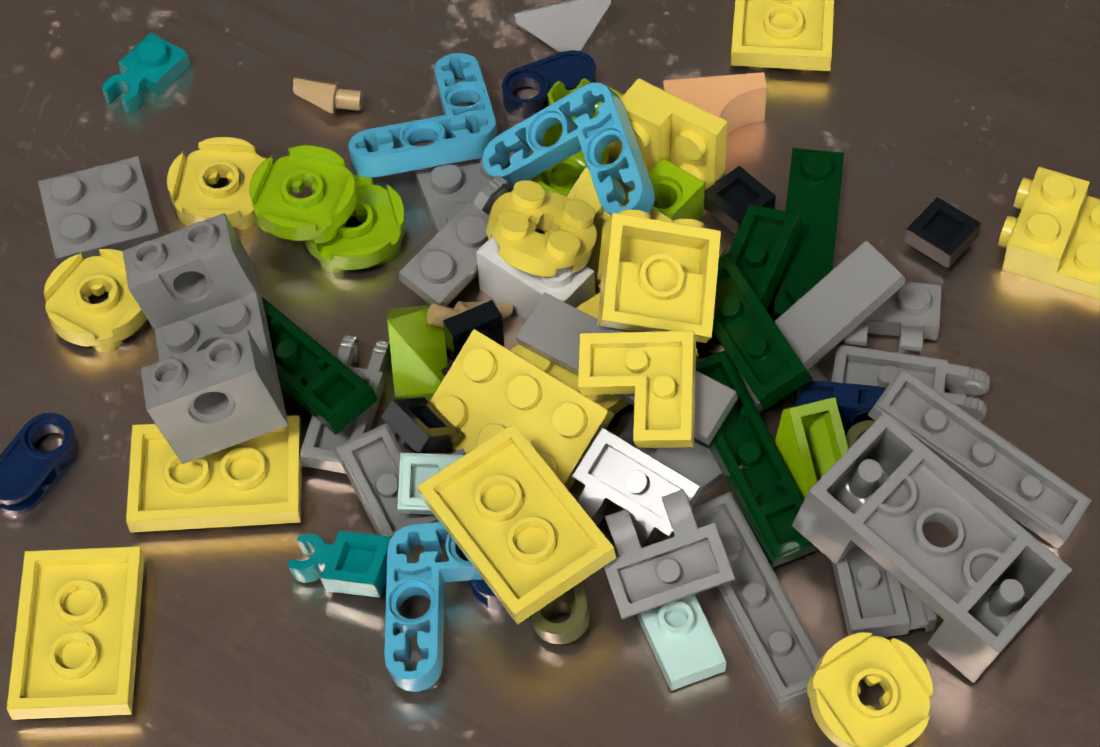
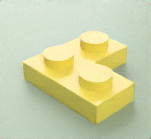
M694 331L580 334L578 388L581 395L635 394L633 441L636 448L694 447L696 337Z

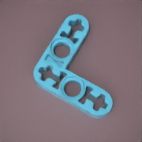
M452 53L440 58L434 65L437 92L443 116L367 129L352 136L348 143V150L353 171L358 175L372 178L482 158L485 148L498 134L496 119L477 59L470 54ZM455 78H462L463 81L455 83ZM463 103H475V104L470 105V106H463V107L457 106V105H460V104H463ZM420 142H434L425 146H414V144Z
M589 83L499 134L489 142L484 150L482 161L485 171L493 178L497 177V175L509 182V186L514 187L516 182L530 180L582 150L599 202L607 213L612 215V213H619L622 210H640L649 214L653 208L655 200L654 189L624 104L618 95L601 83ZM601 101L602 103L598 106L599 115L592 118L591 116L596 113L595 105ZM557 123L562 124L563 131L559 140L554 145L544 147L543 137L547 129ZM621 141L622 151L618 159L611 164L603 165L601 157L606 146L611 142ZM511 152H514V154L510 157L511 165L505 169L504 166H506L509 163L508 155ZM621 178L626 185L633 189L628 194L630 202L625 206L621 204L626 199L623 186L616 181Z
M440 522L404 526L394 533L389 540L387 549L384 658L391 678L398 687L405 691L419 692L426 690L434 685L441 676L443 668L444 582L482 580V577L470 561H465L458 556L460 548ZM446 542L445 547L449 558L447 562H442L440 554H443L440 544ZM423 546L425 552L420 553L419 562L409 563L407 556L412 555L413 547ZM423 595L431 600L430 608L419 618L407 619L399 614L400 606L410 596ZM408 636L417 637V644L423 656V660L418 661L417 670L407 671L404 665L411 658V643Z

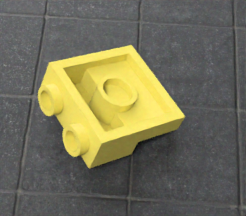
M639 78L625 94H618L624 104L647 172L662 158H665L705 183V190L725 176L728 121ZM614 141L608 145L610 150L609 156L616 160L622 151L621 141Z
M1038 167L1033 180L1023 177L1013 206L1014 208L1021 209L1018 218L1007 216L998 242V246L1007 249L1002 270L1100 300V199L1087 195L1089 181Z
M622 210L619 213H612L602 229L597 278L602 279L597 326L633 332L694 331L696 342L706 343L712 338L721 231L704 228L702 222L694 219H676L672 222L651 219L650 214L640 210Z

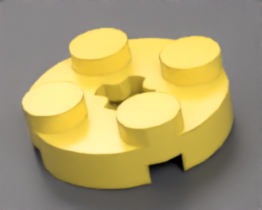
M214 137L199 142V150L192 152L186 158L184 151L175 158L168 171L167 187L171 202L177 211L181 223L191 226L196 222L204 221L223 213L226 214L232 227L236 229H248L257 223L250 198L249 185L253 173L266 158L264 157L263 159V157L256 153L255 146L239 138ZM219 178H228L229 185L223 188L208 186L217 184Z
M522 180L516 182L511 192L503 194L493 204L486 227V235L489 242L493 236L494 240L500 245L497 254L516 269L537 276L555 277L558 268L573 266L572 274L584 268L590 260L597 240V230L593 223L595 211L585 201L572 200L559 193L545 190L536 182ZM535 229L543 230V231H545L546 233H545V234L538 233V232L535 231Z
M99 249L101 256H91L83 259L82 253L69 257L53 270L44 287L45 309L54 331L66 341L79 346H93L95 350L100 352H110L117 349L122 344L123 339L138 331L147 318L128 289L123 251ZM105 291L109 292L108 299L104 302L90 304L88 297L91 294L100 296Z
M860 632L841 639L819 659L813 675L809 678L807 695L818 726L838 747H906L915 741L925 730L930 718L928 713L930 710V698L933 696V682L927 666L909 645L895 638L888 640L881 636H871L873 633ZM860 680H864L869 686L879 683L883 687L885 693L879 698L882 709L875 710L871 705L864 706L858 697L861 693L858 685Z

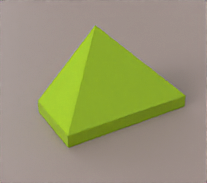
M430 305L389 309L387 323L395 399L425 397L427 400H431L445 377L441 371L448 366L444 328L427 324L426 315Z
M835 397L782 411L775 445L804 500L808 491L849 449Z

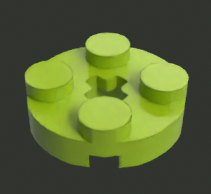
M313 145L288 148L289 155L281 157L275 162L273 161V156L264 160L253 173L249 185L250 198L258 227L264 232L288 240H311L315 243H325L333 239L337 234V228L342 226L352 215L357 201L355 180L352 172L345 167L344 160L332 150ZM304 187L312 188V195L309 197L295 198L292 193H301Z
M353 175L357 201L350 217L356 216L359 222L364 223L358 227L348 228L344 227L347 224L346 221L337 228L336 236L325 243L304 240L307 250L319 260L323 269L332 273L364 269L383 261L395 259L400 254L402 249L401 241L406 232V219L403 202L395 189L387 185L386 190L382 186L374 185L372 178Z

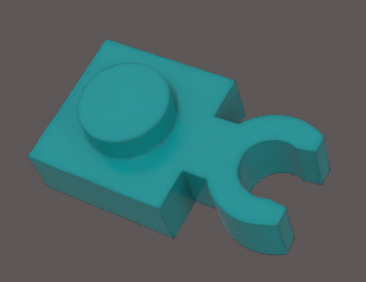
M150 32L118 62L121 74L114 75L104 82L102 91L105 101L112 103L119 95L125 94L121 98L124 111L127 114L136 112L141 107L143 95L147 91L160 96L191 66L188 52Z
M339 531L334 544H326L316 534H301L298 536L297 542L303 554L312 556L304 561L289 560L287 567L293 578L299 582L308 583L321 579L326 591L380 598L387 579V549L392 536Z

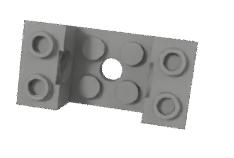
M223 213L207 220L196 222L191 226L123 250L128 289L155 330L159 362L140 368L146 410L181 463H188L288 426L257 271L226 214Z
M886 412L871 425L808 491L792 524L793 528L835 564L855 544L858 545L944 619L927 644L972 683L980 677L1073 570ZM938 522L946 526L952 535V545L947 547L932 545L924 537L922 531L923 524Z

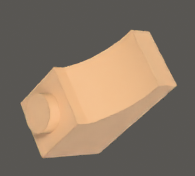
M764 72L663 80L664 91L728 121L727 136L742 126L765 121L767 84Z

